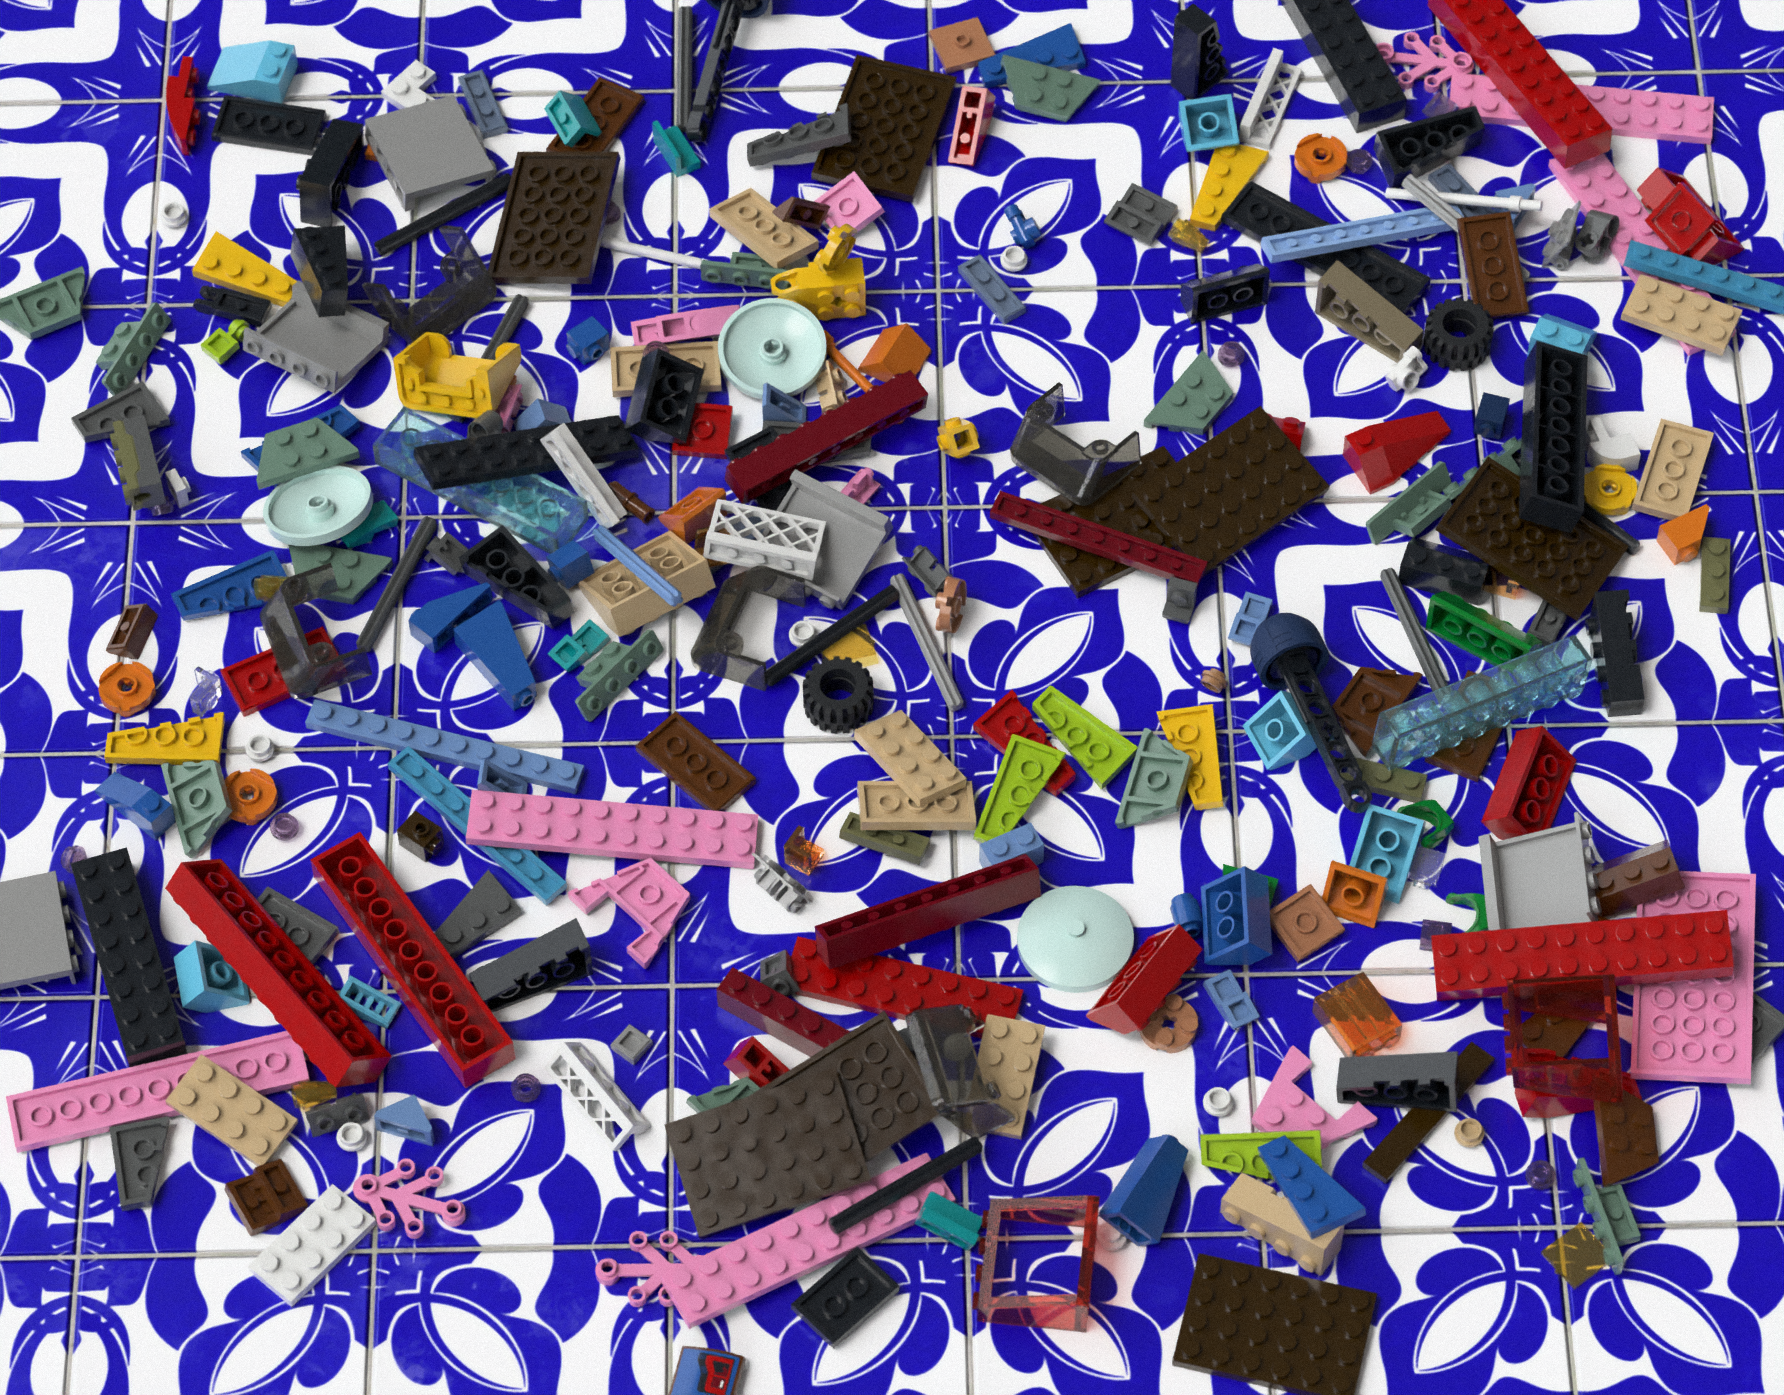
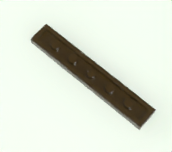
M1472 1041L1458 1056L1460 1076L1458 1103L1495 1062L1493 1056ZM1411 1108L1365 1159L1362 1167L1387 1184L1447 1117L1450 1111Z

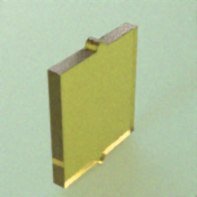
M866 623L860 625L822 652L823 659L828 657L829 660H833V656H840V659L845 660V657L852 658L853 663L856 661L862 663V668L878 664V658L874 649L875 641L871 640Z
M1582 1222L1541 1251L1543 1257L1555 1268V1274H1560L1573 1289H1576L1607 1266L1603 1257V1249L1605 1248L1600 1243L1601 1240H1597Z

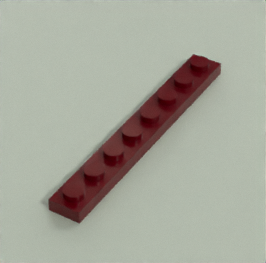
M1003 491L999 492L990 510L991 519L1166 579H1170L1171 576L1198 583L1197 588L1207 569L1208 561Z

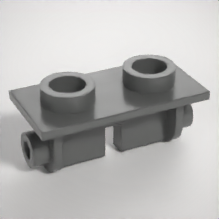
M918 545L913 550V557H902V560L907 564L908 571L913 576L919 578L925 585L924 589L933 597H937L938 592H944L946 577L953 576L942 564H938L933 570L932 567L938 561L937 558L927 547Z
M354 1092L350 1096L335 1100V1104L331 1105L328 1102L316 1107H309L310 1110L306 1111L305 1115L310 1125L312 1136L316 1137L340 1129L349 1122L358 1123L370 1119L364 1095L362 1093L356 1095Z

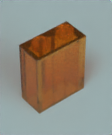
M1364 971L1314 997L1312 1012L1344 1057L1373 1056L1384 1047L1386 1049L1391 1048L1400 1040L1402 1023Z

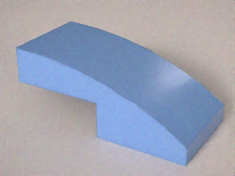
M1245 592L1239 612L1236 613L1229 632L1228 640L1250 646L1257 627L1268 617L1273 603L1272 599Z
M1230 969L1204 981L1203 986L1233 1030L1260 1017L1247 992H1242Z

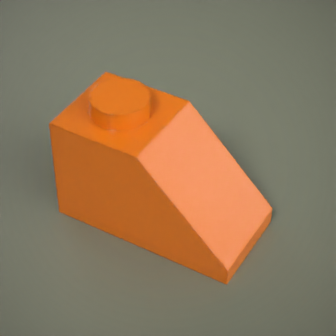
M1707 504L1660 525L1656 541L1674 565L1683 561L1689 562L1698 555L1710 509Z

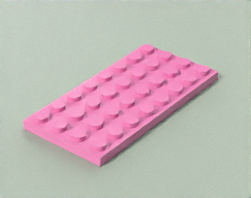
M1679 871L1685 888L1637 905V918L1727 910L1734 964L1733 975L1728 977L1634 984L1630 1078L1751 1084L1756 874Z

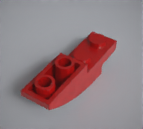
M187 56L182 57L179 75L168 76L166 84V103L172 133L177 146L185 156H189L191 145L196 143V130L194 129L195 125L200 124L201 118L200 109H196L195 90L193 88L194 83L197 84L199 80V69L195 68L193 57Z

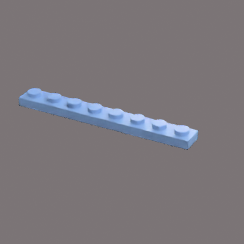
M1449 204L1464 217L1457 204ZM1427 207L1262 237L1260 246L1270 263L1454 229Z

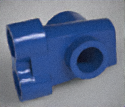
M1017 204L1006 207L1004 212L1014 228L1010 231V234L1016 245L1021 244L1025 249L1033 247L1036 244L1034 239L1042 236L1034 218L1025 219L1022 210H1019Z

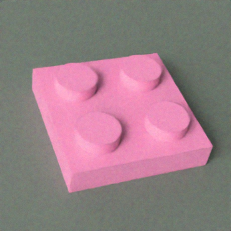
M852 172L814 201L830 206L824 221L831 229L835 225L840 228L847 223L859 232L885 212L855 172Z

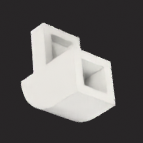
M1600 416L1589 419L1586 431V443L1589 446L1586 458L1588 463L1593 468L1600 464L1619 465L1626 469L1625 473L1637 470L1641 453L1631 432L1610 438Z

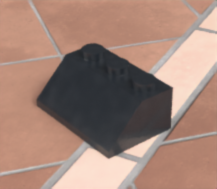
M1253 264L1182 283L1180 301L1190 323L1195 324L1266 305L1270 270L1263 265Z
M659 348L643 356L624 430L645 440L686 443L704 369Z
M1412 537L1403 555L1398 578L1401 585L1434 594L1446 591L1452 595L1460 596L1467 603L1478 606L1491 566L1470 552Z

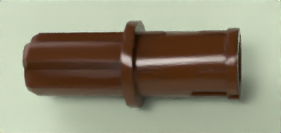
M617 481L608 484L626 512L629 511L644 524L653 518L655 509L640 500L636 492L631 493Z

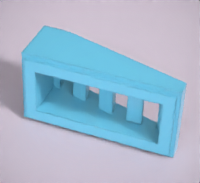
M351 975L339 993V996L359 1018L384 1028L389 1027L402 1004ZM352 993L357 994L354 1001L349 998ZM362 997L368 999L364 1006L359 1004ZM373 1001L379 1003L374 1011L369 1009ZM384 1005L390 1007L385 1017L379 1015Z

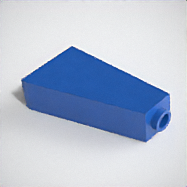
M500 600L453 629L457 647L513 711L522 706L529 705L537 697L534 677Z
M1170 1134L1148 1138L1101 1208L1098 1216L1136 1246L1159 1243L1189 1150L1176 1137Z

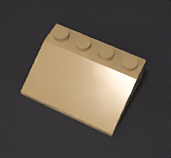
M671 531L633 549V551L682 593L683 602L678 603L676 607L669 605L618 559H614L594 569L595 573L576 584L607 627L619 637L633 633L636 628L656 621L659 616L671 610L679 609L684 603L704 596L707 591L716 587L707 559Z

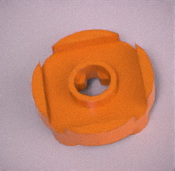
M1322 133L1310 134L1302 138L1297 144L1294 164L1299 173L1307 177L1311 183L1319 184L1322 181L1334 179L1345 171L1347 149L1337 137L1331 136L1330 139L1322 137ZM1319 154L1321 157L1326 156V158L1324 160H1318L1316 159V155Z
M132 661V664L124 665L123 662L112 664L103 671L99 679L98 691L102 704L110 711L119 713L123 717H131L135 712L141 711L156 696L153 674L145 665L139 662ZM124 684L126 686L133 685L130 691H122L121 686Z
M249 768L250 771L242 773L240 770L235 771L224 780L233 810L228 817L238 822H244L247 825H256L261 819L267 817L277 804L278 794L275 783L269 774L259 769ZM254 792V797L249 800H245L242 795L243 793L250 794Z

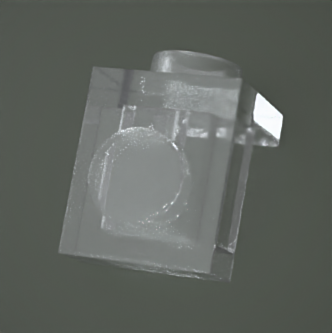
M197 666L194 673L199 687L189 698L193 713L203 717L208 710H212L216 706L219 697L223 693L219 676L212 670L206 671Z
M1417 846L1411 871L1407 877L1408 880L1413 881L1412 886L1429 891L1430 886L1437 888L1446 853Z

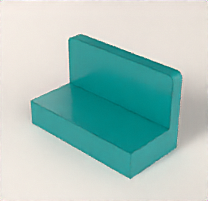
M559 90L544 107L545 112L566 146L573 147L584 133L599 136L602 133L580 96Z
M658 121L652 122L653 141L676 177L701 168L700 160L677 125L663 130Z
M930 1192L916 1218L915 1224L968 1251L975 1245L979 1234L977 1232L983 1218L934 1192Z

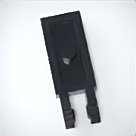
M202 286L199 291L204 300L198 298L193 303L194 308L198 312L232 320H245L247 323L258 327L265 323L272 308L270 300L225 288L219 289L209 286Z

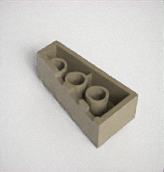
M1338 260L1318 280L1315 307L1317 315L1396 363L1404 357L1403 354L1411 346H1415L1417 349L1422 346L1424 330Z

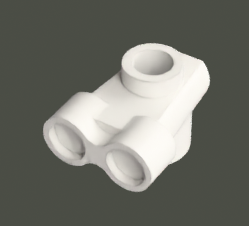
M1411 346L1398 363H1394L1388 368L1385 378L1390 388L1394 391H1398L1401 388L1406 391L1413 390L1419 382V376L1428 369L1427 364L1422 360V353L1415 346Z

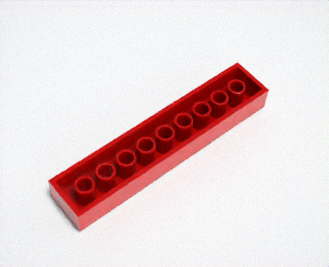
M1428 0L1430 10L1467 54L1471 56L1483 73L1490 78L1499 92L1564 169L1610 151L1613 128L1503 0Z
M361 832L310 859L315 880L465 1088L516 1059L514 1044L511 1038Z
M222 859L181 862L165 889L173 897L174 902L187 913L191 922L197 925L204 933L208 942L216 947L222 954L223 959L240 975V979L257 995L258 1000L274 1015L275 1020L287 1030L292 1040L309 1056V1060L322 1071L327 1081L334 1085L335 1088L375 1082L392 1057L390 1053Z
M1727 910L1431 935L1437 1001L1728 977L1733 975L1734 969Z

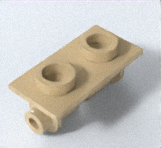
M828 360L825 361L827 369H822L819 377L815 380L818 394H825L819 397L822 414L829 409L835 410L848 400L845 391L842 389L844 377L840 369H835Z

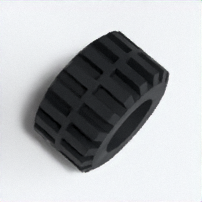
M1456 298L1455 301L1446 299L1444 304L1441 302L1436 304L1435 309L1430 310L1426 319L1423 339L1426 355H1430V360L1433 363L1439 362V367L1443 369L1445 366L1449 367L1450 371H1455V369L1467 371V367L1474 369L1478 363L1482 364L1486 356H1489L1494 331V322L1490 318L1488 310L1483 311L1481 304L1475 305L1473 300L1470 299L1462 301V298ZM1450 332H1462V333H1464V334H1466V335H1468V336H1467V337H1455V336L1450 335L1449 333H1450Z
M833 656V660H829L827 657L822 659V664L816 662L812 665V671L808 670L805 674V679H803V708H805V715L807 718H810V722L814 726L819 724V729L824 732L830 729L833 734H837V731L840 730L843 731V734L849 733L850 728L854 730L860 728V722L865 724L868 721V715H871L873 712V679L867 668L862 669V663L859 661L853 663L852 658L845 657V660L840 659V656ZM834 690H843L852 694L841 700H834L825 696Z

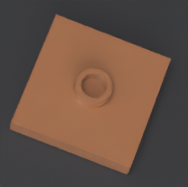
M978 17L929 30V38L946 74L978 66V62L995 55Z
M1311 884L1270 910L1272 930L1297 963L1345 931L1343 925Z

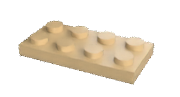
M751 187L709 208V215L714 221L774 268L781 269L818 249L819 240L800 225L781 221L772 213L777 207Z
M1640 274L1623 309L1620 320L1723 356L1741 318L1742 310Z
M718 341L610 347L613 397H630L633 395L642 357L658 348L704 369L699 392L721 391Z
M1661 418L1632 510L1667 520H1673L1690 512L1714 433Z
M902 710L854 730V739L919 808L966 787L967 778Z
M858 781L857 783L861 830L976 829L972 781H967L966 787L920 808L895 781Z
M987 1014L962 1124L963 1128L1021 1140L1045 1034V1025Z
M200 1054L165 1101L168 1106L256 1166L268 1163L298 1124V1119L202 1054Z

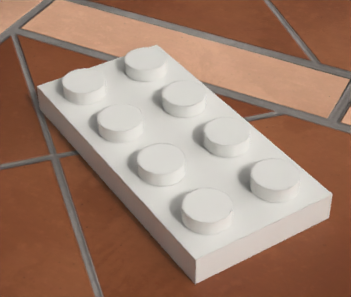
M332 1184L248 1265V1270L293 1307L377 1225L376 1219Z

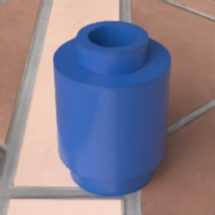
M1190 893L1176 895L1172 898V905L1170 906L1174 925L1180 924L1192 938L1198 936L1203 930V918L1198 900Z

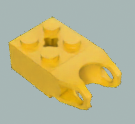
M862 257L846 259L842 265L837 263L833 267L836 272L831 276L820 271L818 265L814 262H808V267L794 268L777 274L770 279L772 294L779 296L777 298L790 300L802 305L818 320L826 321L835 318L866 316L865 277ZM779 281H787L791 284V288L781 290L776 287V284Z

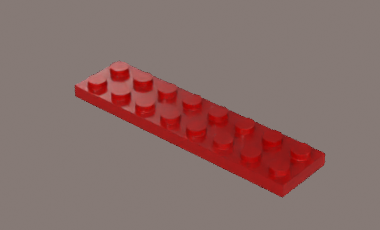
M799 936L791 955L792 975L799 984V991L793 994L876 1014L885 1011L888 1017L914 1023L925 1021L930 1027L981 1039L987 1014L1016 1020L1023 998V989L875 954L847 963L841 967L829 969L818 955L816 940Z

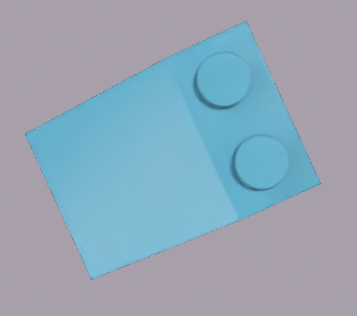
M268 40L223 47L207 89L262 101L283 103L298 67L295 45Z
M1370 804L1367 808L1349 866L1388 878L1389 888L1385 900L1399 904L1420 846L1426 822Z

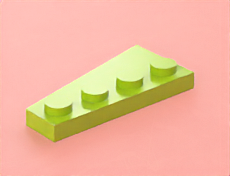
M1050 685L1032 703V710L1101 790L1136 756L1138 749L1136 745Z
M1012 734L973 839L983 843L1014 830L1066 757V752Z
M1321 1130L1201 1134V1165L1274 1180L1259 1156L1258 1147L1285 1135L1323 1169Z

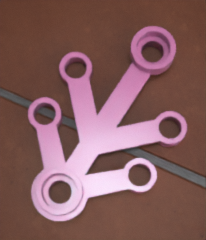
M1406 33L1403 41L1404 47L1409 50H1415L1419 55L1394 52L1392 45L1385 42L1376 44L1387 65L1391 62L1418 65L1408 72L1399 74L1398 84L1404 90L1412 88L1414 80L1431 70L1443 68L1436 75H1428L1424 80L1425 91L1435 93L1439 90L1442 82L1452 77V73L1471 74L1474 68V62L1469 54L1465 52L1456 53L1445 43V38L1440 35H1434L1430 38L1428 48L1420 40L1417 33ZM1441 52L1445 58L1437 57L1434 53Z
M411 1159L400 1160L396 1169L379 1177L373 1174H365L358 1177L354 1182L353 1192L355 1197L363 1203L370 1204L377 1217V1225L382 1231H390L394 1228L395 1217L391 1211L385 1209L381 1199L393 1202L405 1224L406 1234L411 1239L420 1238L424 1233L422 1221L415 1218L410 1207L442 1215L443 1222L451 1227L459 1226L465 1221L466 1212L462 1202L449 1200L445 1203L415 1195L427 1188L438 1187L443 1183V1171L437 1166L428 1168L425 1176L398 1189L387 1186L402 1178L410 1179L415 1175V1164ZM405 1166L411 1167V1170L408 1172H403L401 1169ZM432 1174L440 1175L435 1180L429 1178ZM366 1185H373L370 1190L363 1189ZM451 1208H458V1211L455 1213L448 1212ZM383 1218L391 1219L387 1224L381 1223ZM414 1225L420 1227L417 1231L414 1232L409 1230L410 1227Z
M635 1231L629 1237L630 1248L635 1252H640L652 1264H618L613 1259H603L596 1265V1278L600 1284L611 1286L617 1283L620 1277H650L643 1285L634 1286L628 1291L629 1303L634 1307H641L646 1303L647 1297L662 1285V1274L703 1255L693 1256L678 1243L677 1235L673 1231H665L659 1238L660 1247L666 1252H671L681 1262L670 1263L648 1243L644 1232ZM638 1238L644 1241L639 1245L633 1243ZM667 1238L674 1240L671 1244H665L663 1241ZM604 1267L613 1268L610 1272H604L602 1270ZM662 1287L658 1293L660 1304L665 1307L673 1306L672 1299H664L662 1297L667 1293L665 1287ZM639 1293L642 1295V1298L635 1300L632 1296Z

